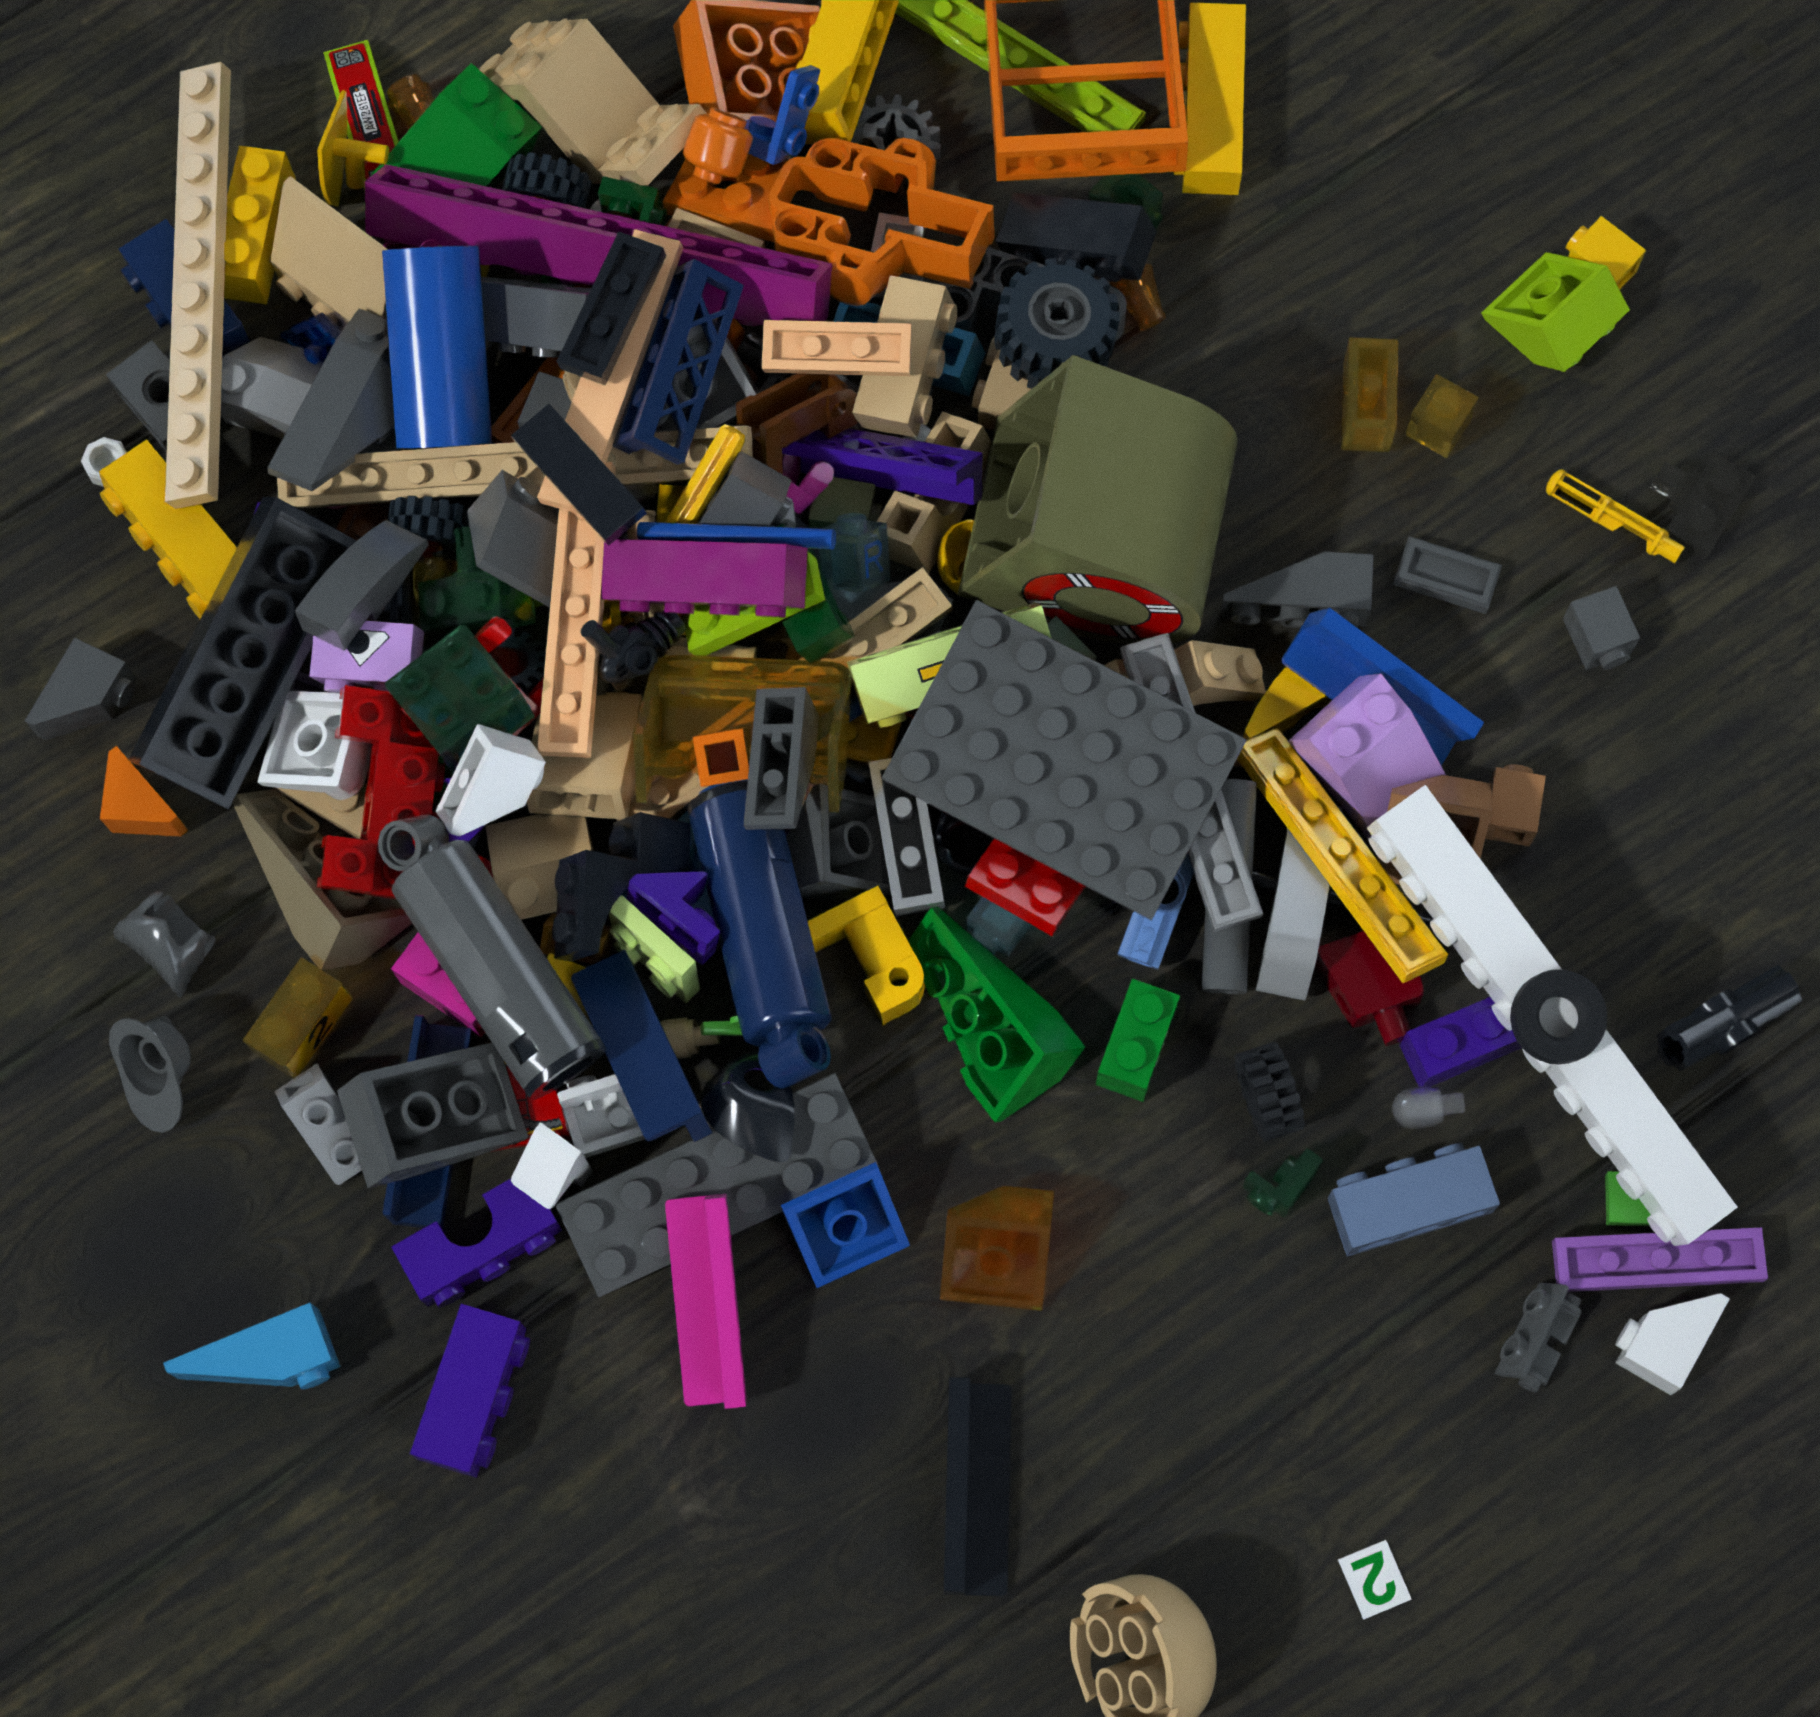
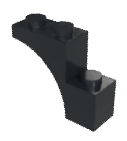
M639 812L613 823V830L609 838L611 855L584 850L559 860V867L555 875L557 911L552 926V937L555 941L554 959L573 962L599 953L600 939L606 918L616 900L628 888L629 881L636 874L689 872L691 823Z

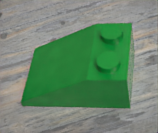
M470 63L437 96L391 150L387 164L495 188L505 178L510 159L512 157L515 158L516 155L521 153L527 156L534 149L542 126L475 65ZM380 164L374 170L372 175L375 174L379 169H381L385 164Z

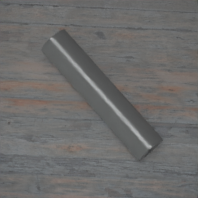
M1226 779L1221 790L1252 879L1257 783L1248 780ZM1205 908L1201 991L1218 994L1247 993L1250 921L1213 932Z

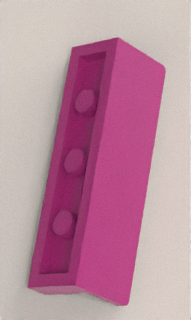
M727 1193L668 1199L665 1203L684 1403L687 1406L724 1403L725 1409L746 1407L747 1396Z

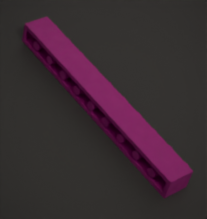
M385 164L365 181V233L370 236L383 238L386 243L391 245L410 244L420 246L427 239H435L442 246H479L480 265L498 264L514 268L517 273L523 275L542 274L558 278L563 284H586L593 286L618 231L632 236L635 229L681 241L683 251L677 267L696 259L743 284L744 287L733 317L743 325H764V320L825 321L828 318L833 263ZM706 282L702 297L709 314L720 311L726 292Z

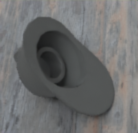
M167 1016L156 1017L145 1023L131 1018H123L115 1022L109 1031V1046L118 1067L124 1092L132 1112L141 1124L151 1131L164 1133L175 1128L181 1119L183 1108L180 1083L191 1064V1053L187 1042L182 1034L172 1025L171 1020Z

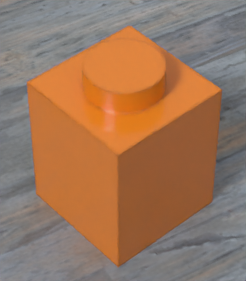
M745 727L692 737L701 787L748 779L750 754Z

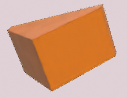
M117 746L111 749L108 753L100 820L112 833L178 837L185 834L188 829L135 766L128 761V758Z

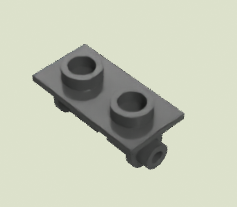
M1539 1282L1537 1288L1528 1295L1523 1305L1524 1314L1514 1334L1506 1340L1501 1349V1361L1495 1371L1496 1375L1520 1379L1518 1384L1534 1393L1538 1392L1540 1385H1547L1561 1353L1548 1346L1547 1342L1549 1338H1552L1556 1342L1566 1345L1582 1313L1578 1308L1582 1300L1567 1292L1569 1289L1567 1285Z

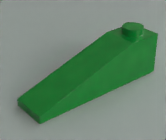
M938 906L931 907L908 942L922 966L924 984L928 994L931 997L938 998L948 1024L942 1027L948 1042L956 1041L965 1067L960 1069L966 1086L995 1123L1001 1122L1060 1082L1084 1050L1085 1045L1053 1006Z

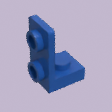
M810 65L792 70L789 73L776 122L761 116H752L749 120H746L745 128L753 136V142L749 151L750 155L775 165L797 157L801 152L807 138L805 125L809 110L815 105L819 95V85L817 84L820 74L819 68Z

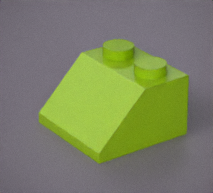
M1545 252L1481 314L1485 321L1531 362L1565 372L1568 368L1576 365L1582 359L1583 354L1601 337L1609 334L1614 329L1615 324L1630 309L1608 266Z

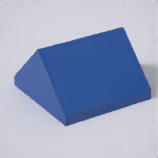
M876 1162L781 1205L784 1217L816 1288L910 1246Z

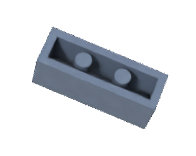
M1456 1143L1436 1150L1434 1152L1436 1159L1416 1164L1414 1157L1405 1158L1385 1166L1387 1173L1368 1179L1366 1172H1359L1337 1180L1338 1188L1332 1189L1327 1199L1346 1256L1348 1257L1492 1214L1500 1205L1480 1145L1465 1150L1463 1143Z

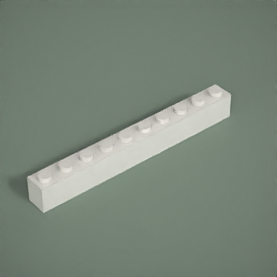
M1424 785L1367 827V830L1372 835L1369 838V843L1383 862H1392L1403 877L1399 880V883L1404 893L1414 904H1423L1433 918L1430 926L1435 935L1445 946L1453 945L1464 960L1461 963V968L1468 980L1478 989L1484 987L1495 1002L1492 1005V1010L1496 1018L1507 1030L1511 1031V1007L1520 987L1530 978L1542 972L1558 970L1561 967L1428 787ZM1551 997L1541 1006L1539 1019L1543 1029L1548 1034L1554 1037H1566L1575 1030L1578 1023V1014L1576 1008L1569 1000L1562 997ZM1605 1030L1601 1042L1594 1051L1586 1057L1569 1064L1556 1065L1545 1063L1532 1057L1523 1049V1053L1530 1064L1540 1073L1545 1071L1557 1086L1554 1090V1095L1560 1105L1569 1114L1574 1115L1576 1113L1588 1130L1585 1132V1137L1591 1147L1601 1157L1608 1156L1618 1169L1619 1173L1616 1175V1179L1625 1193L1633 1200L1639 1198L1651 1215L1647 1217L1648 1223L1662 1241L1666 1243L1671 1241L1674 1246L1690 1244L1738 1208L1607 1030Z

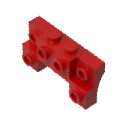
M345 685L340 689L339 699L343 700L340 725L336 728L335 738L374 745L371 746L360 839L331 835L323 837L321 848L325 849L322 874L317 879L316 888L396 899L391 889L394 881L403 871H396L390 868L382 860L378 847L380 832L385 825L395 820L419 815H432L439 819L438 814L433 812L432 808L434 792L440 793L443 787L445 764L438 762L439 749H436V745L400 709L409 697L395 696V692Z

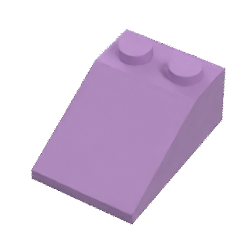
M1382 674L1365 675L1356 678L1288 740L1368 840L1372 835L1367 830V827L1387 812L1392 788L1439 775H1446L1412 711Z

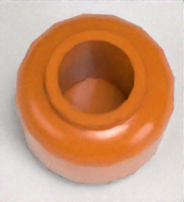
M711 108L709 114H699L694 118L683 149V155L686 160L695 165L693 175L706 181L720 184L722 176L732 178L742 173L753 142L752 134L745 128L746 120L716 108Z

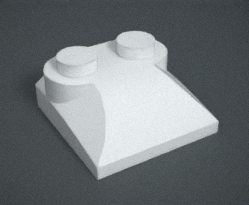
M288 692L275 717L258 778L259 784L283 789L324 792L337 800L348 799L362 788L368 773L371 746L374 744L335 738L336 728L340 725L343 700L339 699L340 693Z

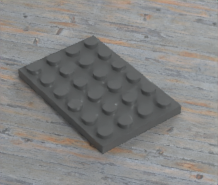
M976 600L885 770L882 780L1152 921L1247 739Z

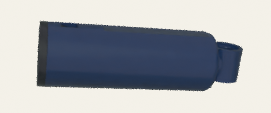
M748 780L736 781L702 792L691 800L687 810L702 872L708 874L706 880L707 893L714 921L720 930L719 942L742 1035L747 1043L760 1046L758 1057L762 1072L775 1087L783 1089L815 1075L829 1066L831 1059L830 1048L821 1031L830 1023L832 1015L785 830H746L744 827V814Z

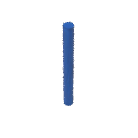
M639 522L637 526V539L790 544L808 549L833 550L836 545L835 529Z

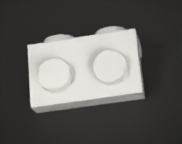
M615 1074L598 1080L594 1075L580 1077L567 1083V1090L557 1093L573 1144L583 1153L585 1158L645 1139Z

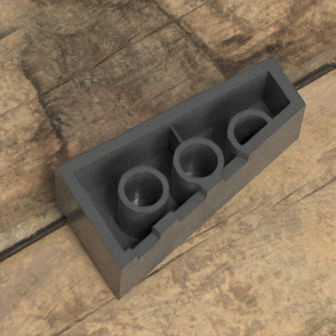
M481 276L486 348L492 347V342H498L497 350L502 352L522 353L527 352V347H532L533 356L559 357L591 288Z

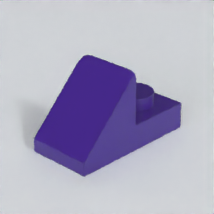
M706 872L636 874L629 881L626 899L682 950L703 966L716 952L720 930L717 928L714 919L701 908L696 907L693 909L691 907L703 895L708 874Z

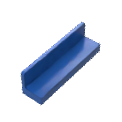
M1331 608L1310 613L1282 657V663L1331 700L1336 698L1359 676L1382 674L1412 711L1441 766L1456 742L1474 739L1484 724L1481 719Z

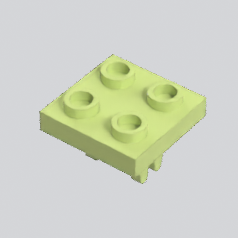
M621 895L609 912L611 923L609 931L616 940L613 947L617 952L625 949L633 965L639 961L652 972V975L649 977L650 981L666 997L671 998L676 994L682 1001L687 1003L700 990L696 961Z

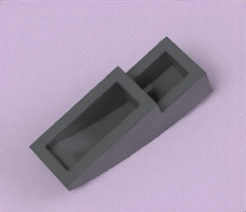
M387 520L368 531L329 567L296 608L295 613L302 630L345 651L367 618L373 621L378 619L428 547V541Z

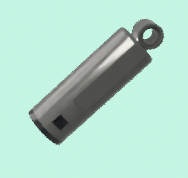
M432 815L409 817L395 820L385 825L378 839L379 853L382 860L390 868L396 871H403L392 885L391 890L528 1098L535 1100L555 1091L600 1059L607 1051L605 1044L470 843L466 840L449 842V834L445 825Z

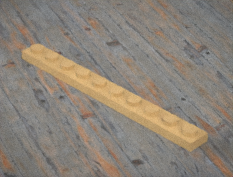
M222 62L180 71L165 502L175 509L218 501L225 284L224 242L226 241L231 70Z
M747 425L733 426L745 435V443L740 451L753 457L751 427ZM720 427L696 429L685 463L679 465L644 448L627 454L613 446L607 462L613 463L616 468L615 477L624 486L689 482ZM678 430L655 432L654 437L674 447L679 432ZM515 442L360 453L355 455L354 463L314 491H309L280 478H277L278 498L301 509L388 503L391 500H396L398 497L408 499V496H417L419 499H423L424 496L432 497V499L480 496L502 469L518 479L519 477L528 478L541 488L545 475Z

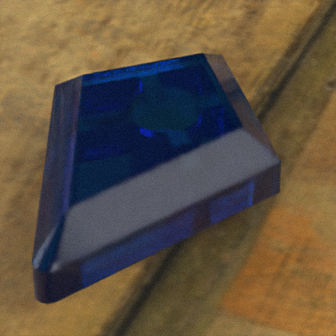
M321 312L286 328L280 335L293 346L303 348L306 359L312 364H317L319 361L324 363L342 330L328 315Z

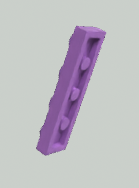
M1762 1227L1707 1230L1690 1244L1674 1246L1671 1241L1667 1243L1662 1241L1655 1233L1555 1238L1552 1241L1556 1284L1567 1285L1569 1287L1567 1292L1764 1282L1768 1279Z

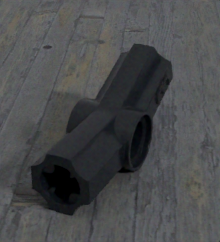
M1776 965L1734 991L1729 988L1697 1007L1691 1015L1683 1017L1667 1026L1656 1035L1659 1046L1657 1052L1666 1066H1673L1680 1072L1716 1052L1720 1056L1724 1055L1759 1032L1758 1028L1770 1021H1774L1779 1016L1799 1005L1803 1001L1799 993V986L1789 972Z

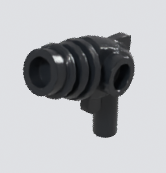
M662 611L654 613L653 617L641 620L635 626H631L628 629L622 625L615 626L609 634L595 620H590L582 626L580 633L603 656L598 666L599 677L604 682L611 683L615 689L623 691L635 677L651 672L658 662L657 657H664L667 654V650L673 646V643L679 641L680 635L686 631V628L678 614L664 613Z

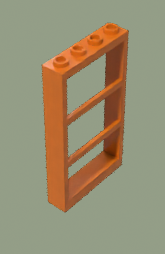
M984 0L997 181L1186 171L1188 134L1174 0H1157L1163 60L1001 69L996 4L1054 0ZM1165 77L1170 128L1007 137L1005 135L1002 86Z

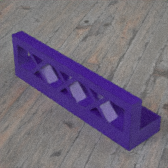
M849 428L831 438L817 430L782 449V454L800 457L801 473L807 474L816 462L825 461L834 468L833 477L875 484L876 487L970 505H974L982 499V452Z

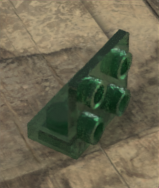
M460 625L385 683L387 690L431 743L452 774H454L477 724L513 734L535 717L522 693L466 625Z

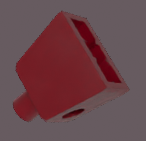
M1364 931L1319 946L1315 969L1352 1028H1358L1376 1021L1385 1046L1400 1043L1406 1032L1412 1030L1404 1011L1418 1006L1424 996L1421 976L1402 983Z

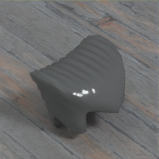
M153 892L135 910L130 912L125 919L117 923L113 931L114 938L121 943H125L144 958L149 965H152L158 971L159 975L169 984L172 991L176 992L178 997H182L187 989V984L191 981L193 974L197 972L204 957L212 949L216 939L214 936L201 930L189 919L171 896L166 895L162 897L163 892Z

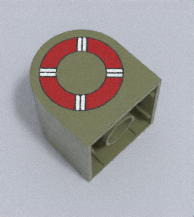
M1072 355L997 417L982 482V499L978 501L957 595L973 601L978 600L1002 611H1008L1036 602L1042 605L1047 623L1057 616L1075 635L1098 641L1129 645L1165 633H1169L1172 643L1192 637L1200 629L1238 444L1235 430L1220 414L1194 399Z

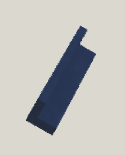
M696 259L690 260L676 268L613 447L627 454L644 448L677 465L685 463L744 287L743 284ZM706 282L726 292L720 311L709 314L702 297ZM695 313H696V314H697V317H698V320L693 321L694 316H695ZM717 318V321H716V324H715V327H714V324H713L712 320ZM701 325L709 345L704 356L694 359L687 337L691 328ZM681 357L684 364L678 366ZM703 362L699 371L697 364ZM686 369L694 389L690 400L679 403L672 386V381L676 372ZM666 402L668 405V409L663 410V407ZM687 407V410H686V413H685V416H684V413H683V411H682V408ZM670 413L679 432L674 447L654 437L660 417Z

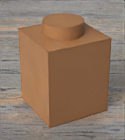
M1511 764L1504 766V768H1495L1489 780V783H1492V813L1485 839L1524 846L1531 845L1538 832L1546 776L1533 774L1531 768L1523 765Z

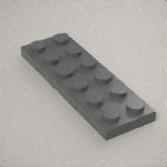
M834 1072L793 1092L795 1115L791 1156L785 1162H775L754 1155L734 1145L717 1133L715 1129H712V1134L696 1142L691 1139L558 1201L555 1206L598 1298L671 1264L665 1203L668 1199L727 1193L730 1233L734 1235L783 1212L781 1205L874 1162L879 1167L836 1073Z

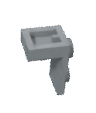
M318 1063L275 1091L281 1107L335 1184L340 1185L362 1171L340 1099Z

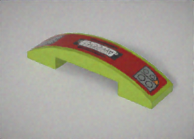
M368 40L323 52L336 99L338 100L341 90L346 91L348 139L388 145L390 153L399 141ZM364 161L365 181L371 177L374 170L380 165L379 163Z

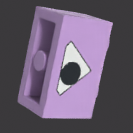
M365 621L345 651L313 636L309 677L324 684V691L340 693V689L348 685L373 687L375 690L395 692V696L403 697L404 689L419 690L424 631L414 624Z

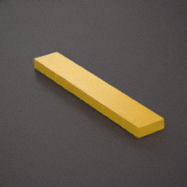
M1276 727L1247 740L1237 758L1238 762L1252 781L1257 783L1258 789L1401 982L1410 981L1444 964L1448 957L1446 950L1280 729Z

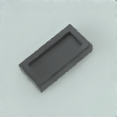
M1409 536L1393 585L1486 614L1502 565Z

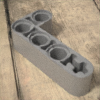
M1286 828L1269 927L1255 991L1305 1001L1317 959L1330 885L1288 828Z

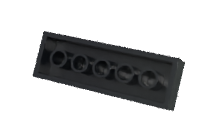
M263 497L128 761L216 805L229 809L313 645V635L302 630L295 610L329 567L356 540L277 497Z

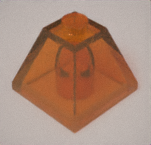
M1001 1186L948 1209L940 1300L1042 1311L1054 1191Z

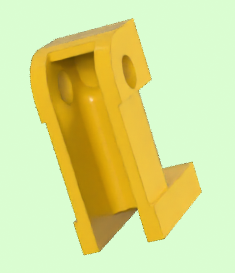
M879 886L808 921L815 952L845 937L847 938L868 978L864 980L865 993L882 1025L911 1011L920 1004L925 989L922 966ZM898 979L907 981L903 986L892 984V982Z

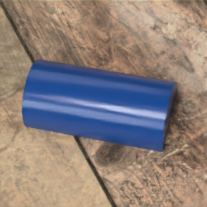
M479 246L382 250L396 448L448 447L492 443Z

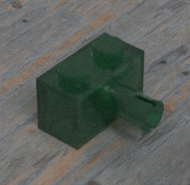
M470 527L454 529L457 572L453 573V576L418 582L421 630L451 637L477 634L495 616L504 619L511 628L536 624L534 599L476 566Z

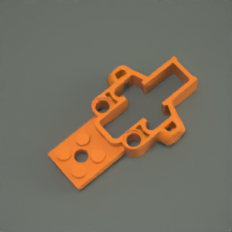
M837 138L821 139L811 146L805 157H794L775 165L748 154L743 171L739 176L732 178L722 176L721 182L733 181L737 183L728 186L726 189L715 187L716 183L693 175L695 165L685 159L663 200L664 208L667 209V215L673 216L676 208H679L755 238L775 242L776 251L833 263L830 295L839 302L852 306L865 305L877 293H881L887 287L890 275L899 277L903 272L971 289L973 277L988 246L992 245L995 238L994 205L933 190L936 170L935 156L922 142L909 138L896 139L885 150ZM907 178L909 182L907 190L909 224L964 237L965 240L961 246H954L888 229L885 234L886 242L873 253L849 246L851 234L845 218L790 203L797 191L805 190L813 192L819 200L866 212L871 204L873 189L897 193L903 179Z

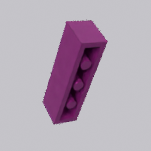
M616 539L609 546L604 542L601 599L620 602L619 611L649 613L650 603L665 604L664 613L694 614L695 605H710L709 614L740 616V606L756 607L755 616L785 618L786 608L805 609L808 548L790 544Z

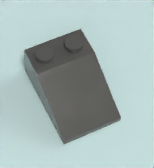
M493 1043L363 1072L337 1090L368 1188L418 1176L529 1138L504 1060Z

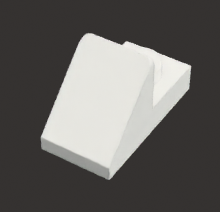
M540 1122L535 1128L516 1166L511 1182L543 1207L551 1209L572 1182L582 1187L593 1170L579 1149Z

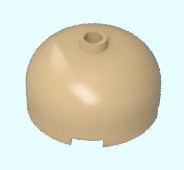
M1143 1574L1120 1577L1087 1589L1082 1594L1086 1600L1081 1609L1080 1617L1071 1619L1070 1626L1071 1658L1085 1701L1089 1702L1097 1696L1102 1712L1106 1717H1199L1213 1693L1217 1674V1658L1209 1625L1195 1602L1183 1590L1167 1580ZM1092 1650L1100 1657H1107L1123 1651L1131 1657L1129 1660L1100 1669L1094 1680L1091 1671Z

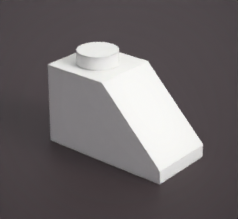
M477 724L436 809V813L449 833L459 837L525 806L532 790H535L540 785L546 761L530 740Z
M1720 1293L1649 1311L1638 1322L1630 1318L1615 1346L1622 1349L1616 1364L1672 1395L1682 1388L1730 1298Z

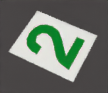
M1386 1540L1338 1559L1363 1620L1412 1600Z

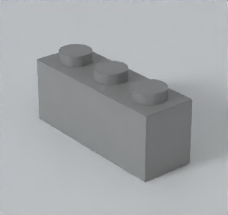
M892 758L869 762L896 917L929 911L931 907L938 906L940 909L945 908L927 803L882 780V776Z

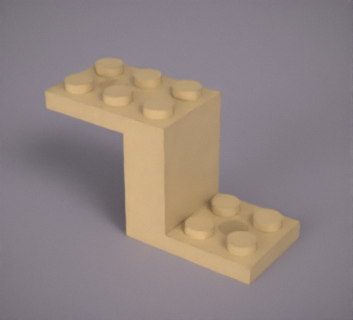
M563 19L552 22L546 20L540 23L527 22L510 37L512 45L502 55L496 54L492 56L479 69L512 100L520 101L571 162L580 167V172L587 173L589 176L588 180H591L592 184H601L602 177L605 176L639 185H649L684 148L694 118L699 114H707L700 104L659 105L588 19Z

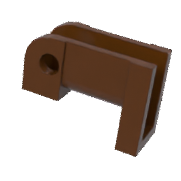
M797 373L754 396L750 395L737 402V426L747 425L751 427L753 458L783 475V448L817 430L831 438L858 424L857 419L852 413L857 393L835 374ZM816 381L815 386L810 391H807L809 386Z

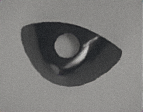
M759 1049L734 1059L715 1072L705 1084L700 1096L701 1109L707 1121L716 1132L734 1145L762 1158L775 1162H785L791 1156L795 1115L793 1092L791 1086L783 1089L775 1087L770 1091H758L746 1083L744 1079L746 1072L754 1069L762 1070L759 1064Z

